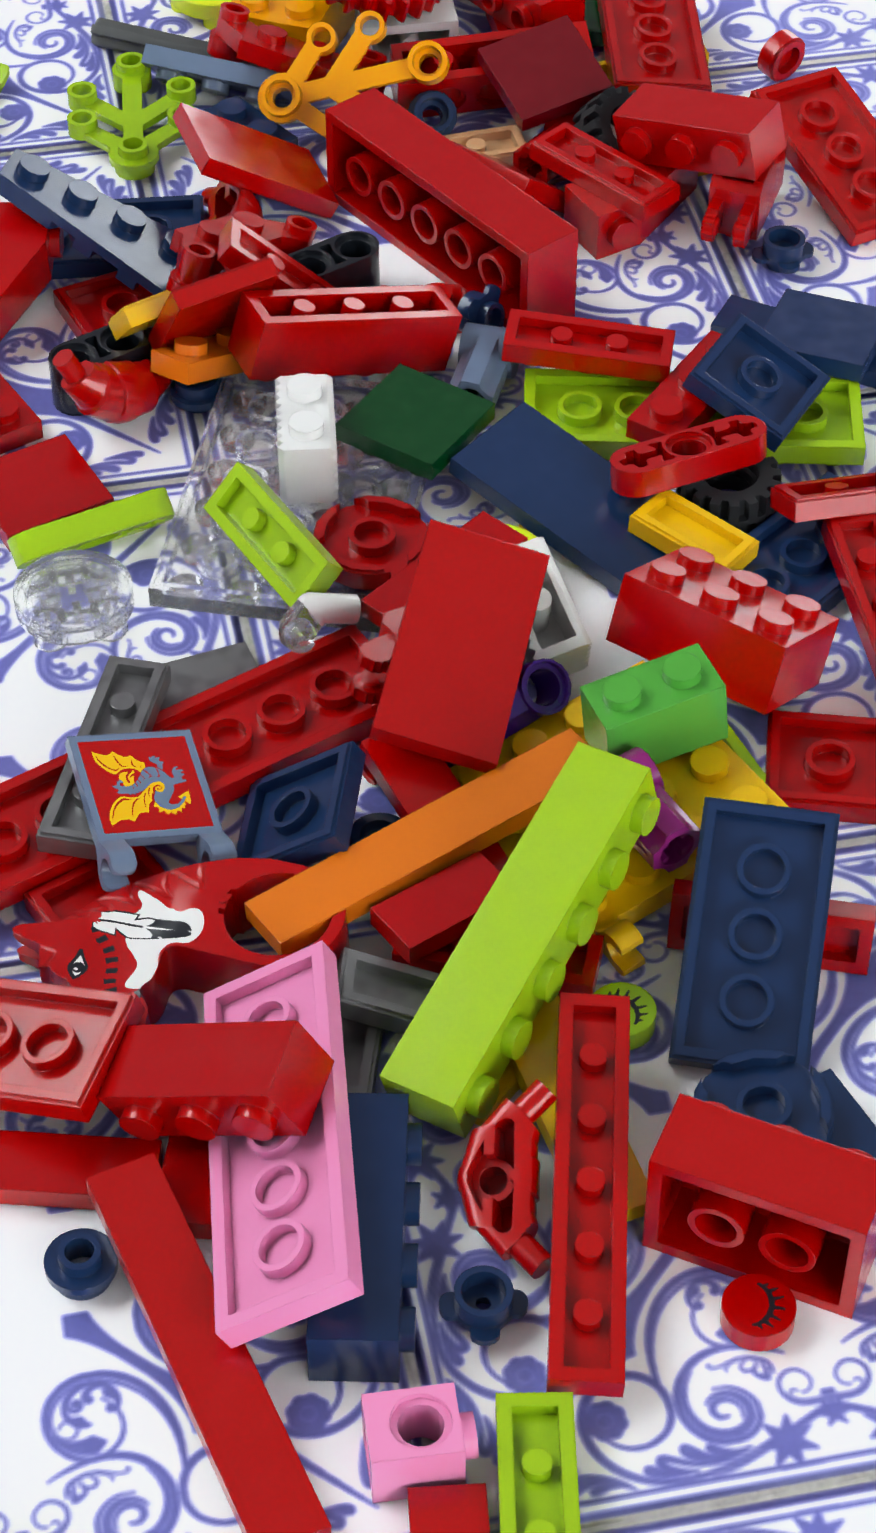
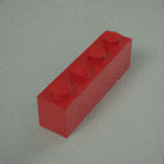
M439 284L242 291L228 349L249 380L264 382L273 381L280 376H290L299 373L368 377L373 374L390 373L399 364L419 372L445 371L463 316Z

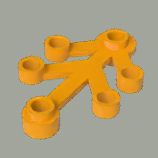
M368 10L362 12L357 17L354 33L326 77L307 81L319 58L332 54L338 46V36L333 27L326 22H317L309 27L306 33V43L287 73L273 74L261 84L258 91V105L264 116L277 124H289L298 120L326 138L325 114L310 103L331 99L339 104L361 94L359 93L361 91L416 79L423 85H435L447 76L450 67L449 58L440 44L425 40L414 45L406 59L355 70L369 47L380 43L387 33V26L383 17L376 11ZM368 20H376L379 22V30L376 34L371 36L363 34L362 27L364 23ZM321 31L329 32L331 39L326 46L317 47L314 45V37L317 33ZM426 58H436L439 61V65L435 72L427 74L421 71V64ZM283 91L290 92L292 94L291 103L284 108L277 107L275 103L277 95Z

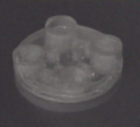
M77 549L60 551L41 557L20 573L13 587L16 618L22 628L32 635L35 647L41 651L56 652L66 647V645H83L99 640L115 642L122 639L128 632V619L135 605L133 580L127 568L107 554Z

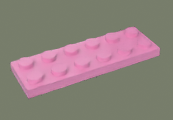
M323 940L203 994L204 1023L297 1020L334 1060L306 1136H273L272 1139L267 1141L255 1140L246 1136H215L213 1140H209L215 1334L231 1349L364 1295L337 958Z

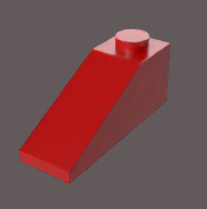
M643 164L680 185L679 201L646 222L640 221L573 182L566 184L564 220L578 229V243L596 260L640 245L697 188L698 172Z
M0 202V341L51 281L54 258H62L64 252V233L62 228H45L11 202Z

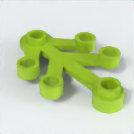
M138 52L120 54L116 58V63L112 66L113 87L116 92L122 94V110L97 98V88L91 82L79 81L72 83L67 88L68 106L72 110L67 115L69 136L75 140L86 141L106 151L109 156V162L115 168L116 174L126 180H142L154 173L155 165L159 161V150L181 137L172 118L180 103L192 106L197 100L195 81L190 77L178 76L167 81V94L143 109L142 94L151 89L152 75L151 68L141 63L143 55ZM168 118V124L144 137L143 131L162 119ZM97 119L122 131L123 137L121 138L99 128Z

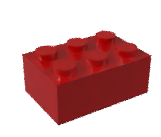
M689 546L681 547L624 573L607 633V641L649 661L698 643L725 683L726 696L763 715L772 712L819 684L840 619L822 611L821 605L814 599L798 594L786 595L768 587V582L764 577L745 570L733 571L715 563V557L711 553Z
M680 1093L649 1159L642 1246L733 1278L751 1273L773 1276L790 1288L796 1300L852 1319L876 1257V1159L865 1151L855 1148H843L804 1135L791 1126L774 1125L735 1112L722 1103L702 1101Z

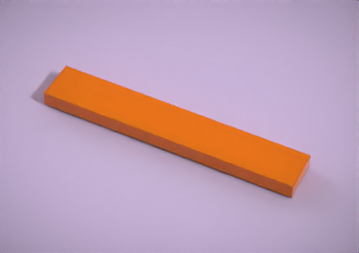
M571 728L356 842L349 846L347 851H340L244 902L246 919L278 955L301 950L317 941L324 934L332 916L346 909L348 924L370 912V908L529 825L578 741L584 744L587 743Z

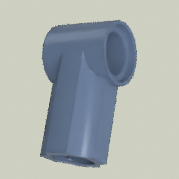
M466 322L461 334L458 364L450 381L451 385L492 401L496 406L506 378L514 379L520 364L501 361L506 328Z

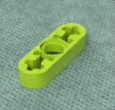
M161 487L33 527L10 537L7 543L17 569H26L156 527L173 519L176 514L166 488Z

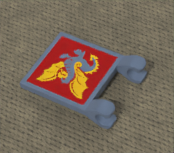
M190 729L67 736L65 747L95 844L99 881L104 891L113 892L126 885H130L127 875L135 873L137 867L136 856L130 846L196 842L198 863L237 858L234 843L223 832Z

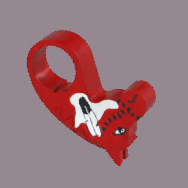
M231 858L196 863L165 871L108 893L77 910L65 920L20 924L13 927L14 938L24 945L17 949L18 957L22 962L39 969L42 983L137 994L145 1008L138 1025L155 1024L162 1017L169 997L174 991L191 990L204 994L293 954L265 955L255 953L237 944L233 937L237 933L244 934L253 927L246 919L244 902L310 867L270 858ZM346 909L332 916L324 934L313 943L315 944L323 940L336 955L337 961L344 947L350 948Z

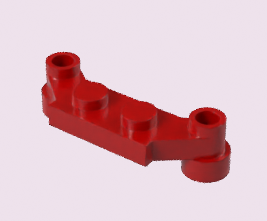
M234 2L222 3L217 26L210 31L207 53L214 58L233 62L247 61L279 73H287L306 42L287 36V31L278 26L268 24L255 25L248 19L250 10L244 5ZM314 40V45L317 47L327 45V43ZM368 49L355 70L384 64L387 62V57L381 52ZM333 52L330 55L321 56L307 81L326 77L340 54ZM385 86L376 89L384 94Z
M237 211L229 216L213 220H202L197 224L177 228L174 230L170 249L177 253L176 268L170 272L166 290L172 291L208 278L211 273L225 270L222 264L217 261L219 233L232 217L287 255L313 244L317 224L311 219L300 215H290L287 217L286 223L262 219L251 212Z

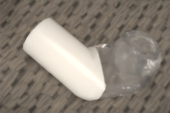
M319 592L302 594L279 622L278 634L281 643L294 653H306L315 646L312 640L317 636L325 623L357 624L361 613L359 596L357 594Z

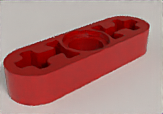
M734 415L620 448L610 457L611 488L621 496L641 498L757 464L767 455V426L764 421L757 417Z

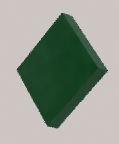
M399 364L336 423V440L360 449L367 455L376 456L404 468L415 476L424 477L432 481L450 463L453 456L465 448L495 419V403Z

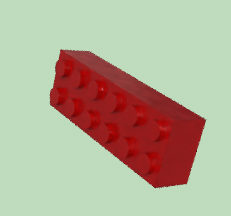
M376 88L367 90L325 109L328 184L341 207L445 284L461 283L463 296L471 290L483 293L488 284L497 285L501 291L499 303L503 305L505 311L503 324L505 328L507 327L510 308L575 317L577 228Z

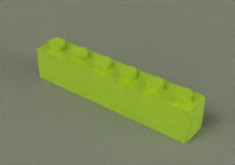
M578 741L379 1075L386 1093L409 1094L410 1115L466 1139L477 1118L484 1119L490 1113L497 1100L500 1087L499 1080L511 1059L518 1060L526 1051L532 1037V1022L544 1001L550 1003L558 995L565 979V965L577 945L584 946L589 941L597 923V909L608 890L615 891L623 882L629 867V854L639 836H647L657 822L661 802L656 795L651 768Z

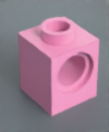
M454 1382L361 1394L362 1433L372 1503L408 1499V1487L466 1484V1460L479 1458L478 1438L473 1411L459 1413ZM419 1437L435 1441L427 1446H414L407 1443V1441Z

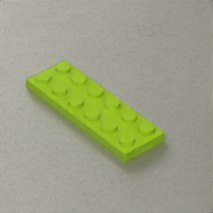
M525 368L524 402L604 459L610 460L611 455L616 450L640 443L626 437L627 418L660 383L593 373L585 374L564 369ZM831 377L825 388L775 453L767 448L766 458L773 456L778 462L777 465H864L866 444L860 383ZM716 412L708 420V422L719 420L725 417L721 415L719 412Z

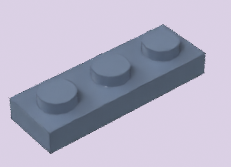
M145 43L141 60L142 64L156 72L155 79L166 84L168 80L174 77L186 76L192 78L195 82L201 83L200 89L205 92L219 96H228L230 89L245 92V99L254 103H258V91L265 79L279 73L267 68ZM283 91L277 95L276 99L291 102L292 94Z

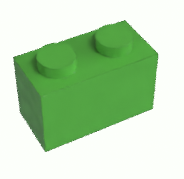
M698 643L580 686L585 739L590 746L619 756L634 747H639L651 757L656 765L702 746L728 738L726 685Z

